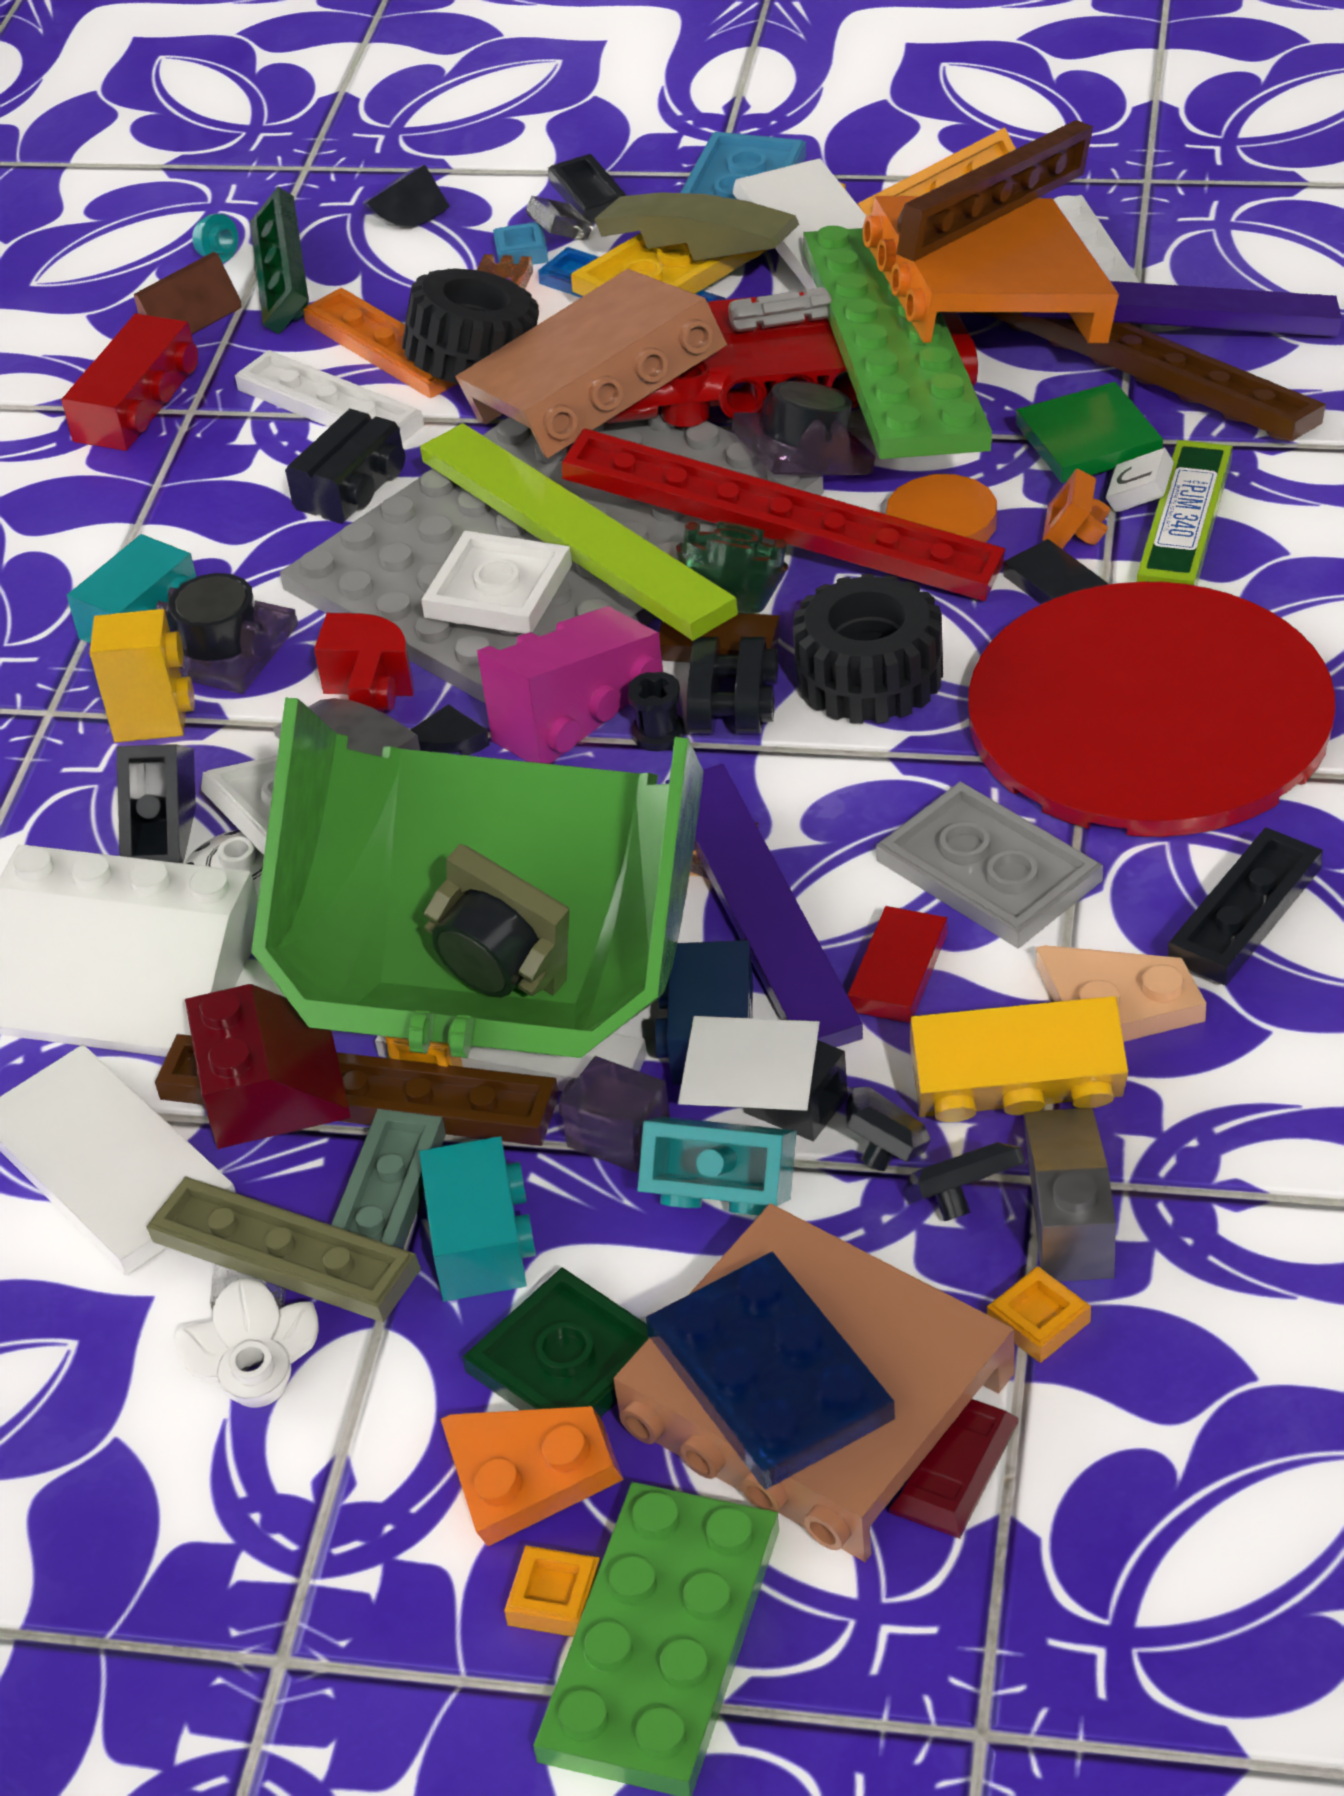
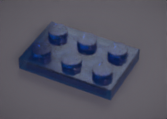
M773 1251L646 1316L648 1336L764 1490L895 1420L893 1398Z

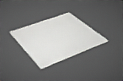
M694 1016L678 1105L807 1111L820 1021Z

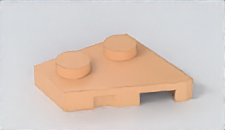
M1048 945L1036 947V967L1053 1002L1108 996L1117 997L1124 1042L1205 1022L1206 1001L1182 958Z

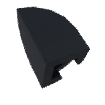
M425 164L403 174L362 203L370 214L388 225L413 227L429 221L450 207Z

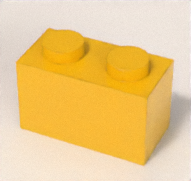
M156 609L94 616L89 654L114 743L184 736L186 712L194 711L195 708L194 689L191 677L181 676L179 667L183 666L184 660L182 640L178 631L170 632L165 610Z

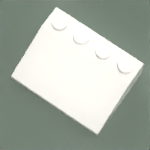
M18 844L0 875V1035L79 1046L84 1044L86 1047L166 1057L177 1034L191 1035L185 999L234 988L249 959L258 904L251 872Z

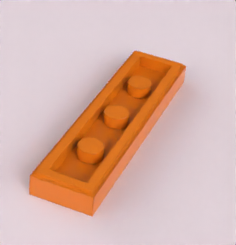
M344 288L331 292L303 309L307 325L429 399L456 385V383L436 378L430 373L420 370L415 366V362L408 360L405 356V350L402 349L405 324Z

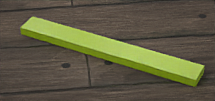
M464 423L420 445L422 460L425 464L543 542L570 546L573 562L692 641L738 615L736 597Z

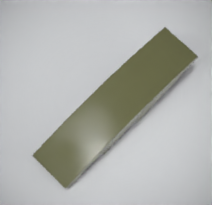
M668 192L620 196L594 219L601 237L640 231L647 249L687 243L694 261L773 249L799 225L796 215L753 202L708 194Z

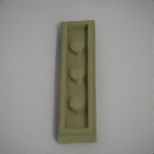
M186 1176L146 1226L154 1243L382 1323L385 1322L421 1270L415 1253Z

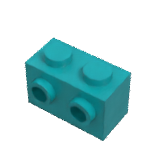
M662 1116L646 1120L643 1123L638 1192L661 1194L660 1204L682 1208H701L702 1199L729 1201V1212L759 1216L770 1203L779 1206L791 1200L797 1130Z

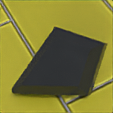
M870 1087L852 1089L846 1101V1128L870 1141L861 1158L865 1164L876 1170L886 1171L893 1155L907 1162L925 1153L931 1138L923 1123Z
M996 1142L912 1173L903 1189V1193L908 1205L935 1196L943 1220L946 1222L971 1213L962 1186L1023 1164L1025 1160L1020 1147Z

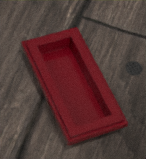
M971 1399L899 1489L889 1508V1513L960 1539L1019 1423V1418L1006 1410Z

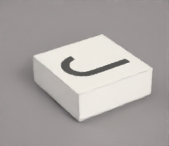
M1166 448L1116 465L1106 495V499L1114 512H1121L1164 496L1174 464Z

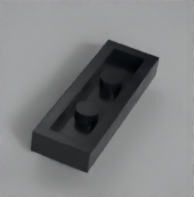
M1265 827L1169 941L1168 957L1182 958L1188 970L1227 986L1321 870L1323 850Z

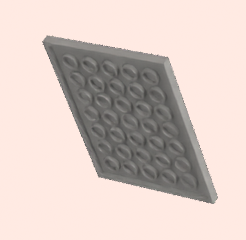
M658 406L656 419L609 424L606 421L593 430L817 495L824 493L823 475L708 421L692 427L671 425L662 418V406ZM510 417L483 434L487 439L706 579L711 578L764 538L562 479V461L574 442L553 456L546 458L531 429ZM431 469L280 571V576L285 591L324 613L372 614L392 621L401 629L405 636L409 661L485 703L477 650L487 646H492L498 650L513 646L517 643V636L523 634L424 618L421 599L465 530L538 542L543 541L450 479ZM572 561V566L533 633L537 636H542L554 632L558 622L606 606H610L645 626L657 617Z

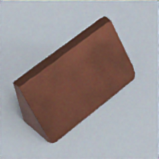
M215 252L134 293L138 314L188 321L191 335L242 307L240 297L219 255Z

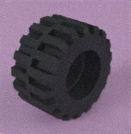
M459 268L430 271L428 274L416 278V282L412 284L402 349L405 350V356L408 360L415 362V366L420 370L428 372L436 378L459 384L455 377L456 375L535 327L539 317V305L532 298V294L526 289L498 275L479 270Z
M861 574V577L858 578L847 576L837 579L835 584H824L815 589L816 595H808L801 601V609L796 610L793 617L796 679L802 697L809 698V705L815 710H827V716L837 720L843 717L850 718V723L863 724L864 720H875L876 723L888 722L889 717L898 716L903 718L912 714L913 707L923 708L931 701L930 694L938 693L941 687V678H943L942 613L940 607L935 605V598L929 592H920L919 585L911 581L900 582L899 577L890 575L874 577V574Z

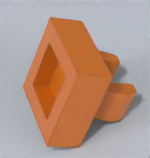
M1078 468L1074 471L1047 507L1042 540L1049 539L1061 549L1064 548L1074 534L1082 541L1091 545H1096L1108 530V526L1102 522L1110 513L1111 508L1102 501L1094 499L1095 477Z

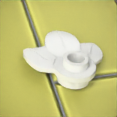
M240 1278L229 1284L218 1296L213 1307V1321L185 1325L177 1329L175 1336L176 1350L184 1368L192 1377L205 1381L220 1382L222 1390L230 1399L246 1407H264L275 1402L284 1393L291 1374V1364L312 1349L319 1332V1321L312 1302H298L279 1309L273 1294L264 1284L253 1279ZM261 1365L254 1371L246 1372V1370L253 1366Z

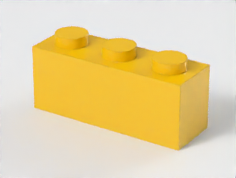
M1116 996L911 1016L910 1049L919 1117L935 1116L941 1122H959L974 1117L977 1113L976 1111L1004 1109V1112L1009 1115H1024V1112L1041 1111L1046 1104L1072 1102L1077 1108H1097L1111 1103L1115 1097H1123L1128 1077V1066Z

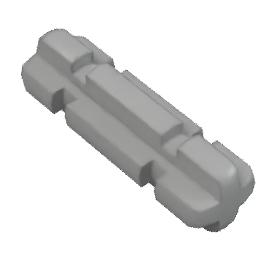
M820 287L804 290V295L802 296L799 295V291L760 296L756 298V303H752L751 298L734 300L729 304V322L734 331L744 332L755 330L757 328L756 324H761L763 329L802 323L807 316H809L810 321L829 318L828 306L832 299L827 289Z

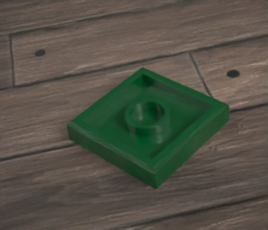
M561 1267L462 1357L466 1373L518 1410L592 1406L601 1418L617 1403L614 1377L656 1330Z

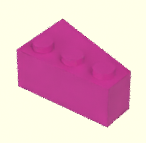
M610 606L558 622L556 631L542 636H537L532 632L517 636V643L501 650L492 646L477 650L492 742L527 762L551 764L629 704L628 684L636 676L646 672H663L659 632Z

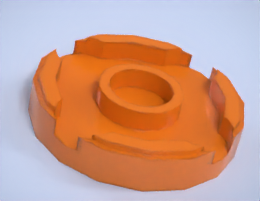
M932 474L912 479L898 487L887 500L886 514L987 542L996 531L997 500L990 488L975 479L957 474Z

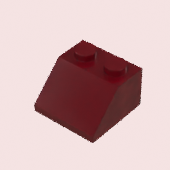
M247 984L185 999L201 1094L217 1149L351 1118L332 1030L309 1028L286 997L256 985Z

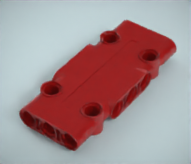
M749 297L752 303H756L757 297ZM738 298L707 302L727 343L725 347L609 419L607 423L656 419L658 406H662L663 420L679 427H692L704 423L709 418V407L720 406L726 416L734 420L766 418L772 387L774 384L786 381L792 377H797L794 381L813 382L841 391L851 399V408L858 407L859 402L848 374L842 378L835 379L841 373L847 372L828 318L810 321L809 316H807L802 323L763 329L761 324H756L757 328L755 330L736 332L732 325H730L728 310L729 304L732 301L747 299ZM941 312L971 383L974 386L978 377V358L975 344L957 312ZM746 382L740 388L731 389L737 383Z

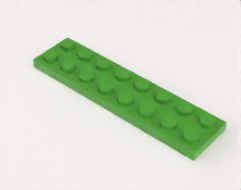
M831 225L822 227L818 231L803 232V252L816 288H826L831 295L832 302L828 306V320L879 459L991 451L992 429L942 313L937 312L931 343H923L912 322L907 320L905 310L897 296H893L891 285L884 273L879 271L877 261L871 250L865 247L863 228L846 229L841 226Z

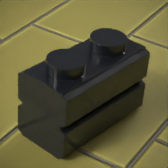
M349 408L285 469L292 505H294L296 510L314 516L320 513L324 519L343 524L357 508L367 506L372 500L374 493L390 477L398 476L404 467L405 451L402 445L400 428L396 422L377 416L372 419L367 413Z

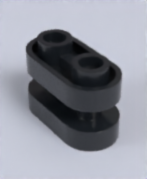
M699 637L693 641L687 685V724L689 734H714L717 716H735L737 734H762L763 722L774 721V686H767V684H777L778 650L777 648H767L766 637H741L739 654H721L719 637ZM721 678H736L735 692H720Z

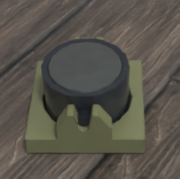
M460 843L446 859L447 880L436 891L424 912V916L430 919L425 925V931L433 936L435 951L456 977L471 988L487 996L497 998L508 996L517 985L519 989L530 996H534L541 990L554 996L567 980L568 907L467 845Z

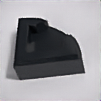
M449 704L410 729L418 735L420 751L453 752L461 750V755H471L489 746L487 729Z

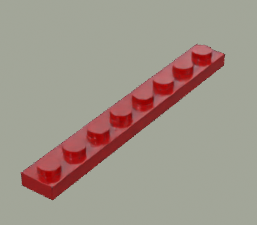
M583 428L562 461V479L982 601H986L1003 566L1005 548L586 428Z

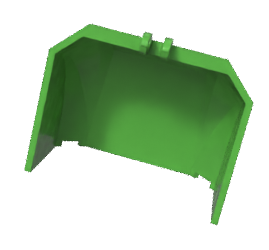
M285 697L251 953L309 1028L409 1039L411 1052L427 1054L431 1041L448 1043L451 1056L468 1058L471 1046L582 1058L664 994L671 974L682 923L704 773L689 738L675 737L669 784H657L658 775L652 773H632L428 752L392 746L383 747L381 757L347 749L348 736L337 734L299 698ZM460 843L467 845L568 907L567 980L554 996L544 990H541L534 996H530L519 989L518 985L508 996L502 998L487 996L471 988L456 977L435 951L433 936L425 931V925L430 919L424 916V912L436 891L447 880L446 859Z

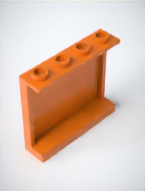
M919 196L874 197L872 215H867L863 224L864 245L871 250L877 261L879 271L884 273L891 285L893 296H897L905 310L907 320L912 322L923 343H931L937 312H1068L1088 343L1109 342L1119 293L1053 198H1037L916 261H911L896 254L900 234L897 229V222L904 204Z

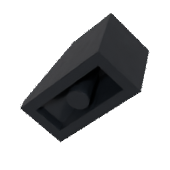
M178 744L116 746L120 856L184 864L196 810L194 748Z

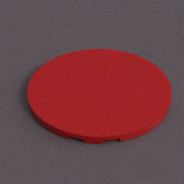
M1126 582L1095 586L1054 598L1031 609L1006 626L989 643L973 670L969 684L968 718L975 748L989 771L1013 794L1016 795L1021 792L1041 804L1043 813L1087 829L1090 828L1092 823L1127 828L1128 836H1182L1209 832L1254 818L1279 804V797L1290 791L1297 784H1305L1318 769L1326 755L1327 745L1334 726L1335 691L1331 675L1315 647L1302 633L1273 612L1246 599L1211 588L1172 582Z

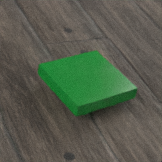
M1116 382L1016 409L1017 427L1061 483H1066L1077 468L1089 475H1094L1115 469L1117 464L1163 448V438Z

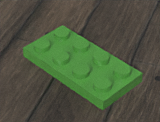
M631 1482L533 1747L537 1763L675 1796L693 1795L780 1531L778 1512Z

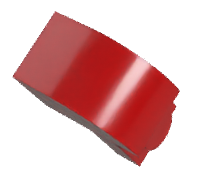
M326 613L314 648L323 694L348 695L349 700L372 707L385 714L386 710H393L396 696L414 695V683L405 636L396 624L386 618L372 614Z

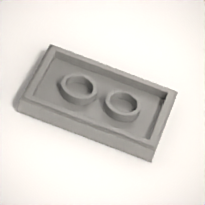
M961 781L876 845L877 862L1018 949L1103 881L1102 864Z

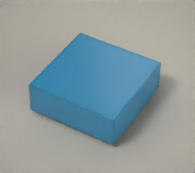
M541 222L493 229L500 270L549 262Z

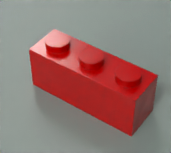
M137 313L130 318L61 399L72 442L127 451L198 365V349L193 343L188 321Z

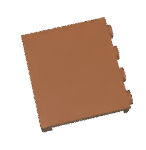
M626 269L455 377L478 421L486 425L500 415L505 414L529 427L544 457L549 458L575 442L583 428L594 430L719 351L727 343L706 298Z
M770 1203L614 1377L620 1421L626 1430L637 1440L646 1444L657 1443L682 1457L688 1467L698 1475L708 1479L716 1477L743 1492L745 1497L756 1508L778 1512L806 1528L810 1536L822 1546L830 1550L842 1549L861 1561L866 1562L872 1554L870 1526L979 1389L985 1386L999 1394L1015 1374L1014 1328Z

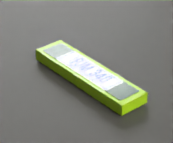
M1177 440L1172 456L1174 461L1165 494L1160 498L1138 569L1137 582H1172L1198 585L1232 462V445Z

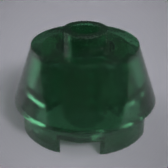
M695 521L687 523L684 529L683 541L675 547L677 560L736 597L738 613L752 614L764 611L788 570L789 566L784 562L787 542L784 539H775L774 545L762 542L764 530L737 523L718 521L717 529L713 532H699L701 524Z

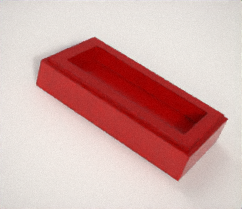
M885 906L848 992V997L857 1013L910 1023L911 1016L916 1014L947 937V917Z

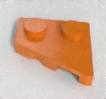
M592 1406L450 1414L441 1419L476 1533L487 1546L493 1545L624 1480L603 1421Z

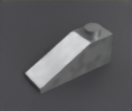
M1093 1108L1024 1112V1128L1040 1268L1057 1281L1114 1279L1116 1221L1108 1165Z

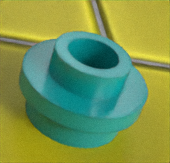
M210 214L200 220L193 230L192 240L194 248L203 257L215 252L219 255L222 263L230 260L238 246V231L232 219L224 214Z

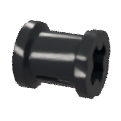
M646 672L638 675L629 682V691L627 693L629 704L635 709L636 720H634L631 727L633 741L638 747L648 751H663L673 748L675 737L684 738L685 735L684 722L677 714L676 708L680 693L679 681L673 675L666 672Z

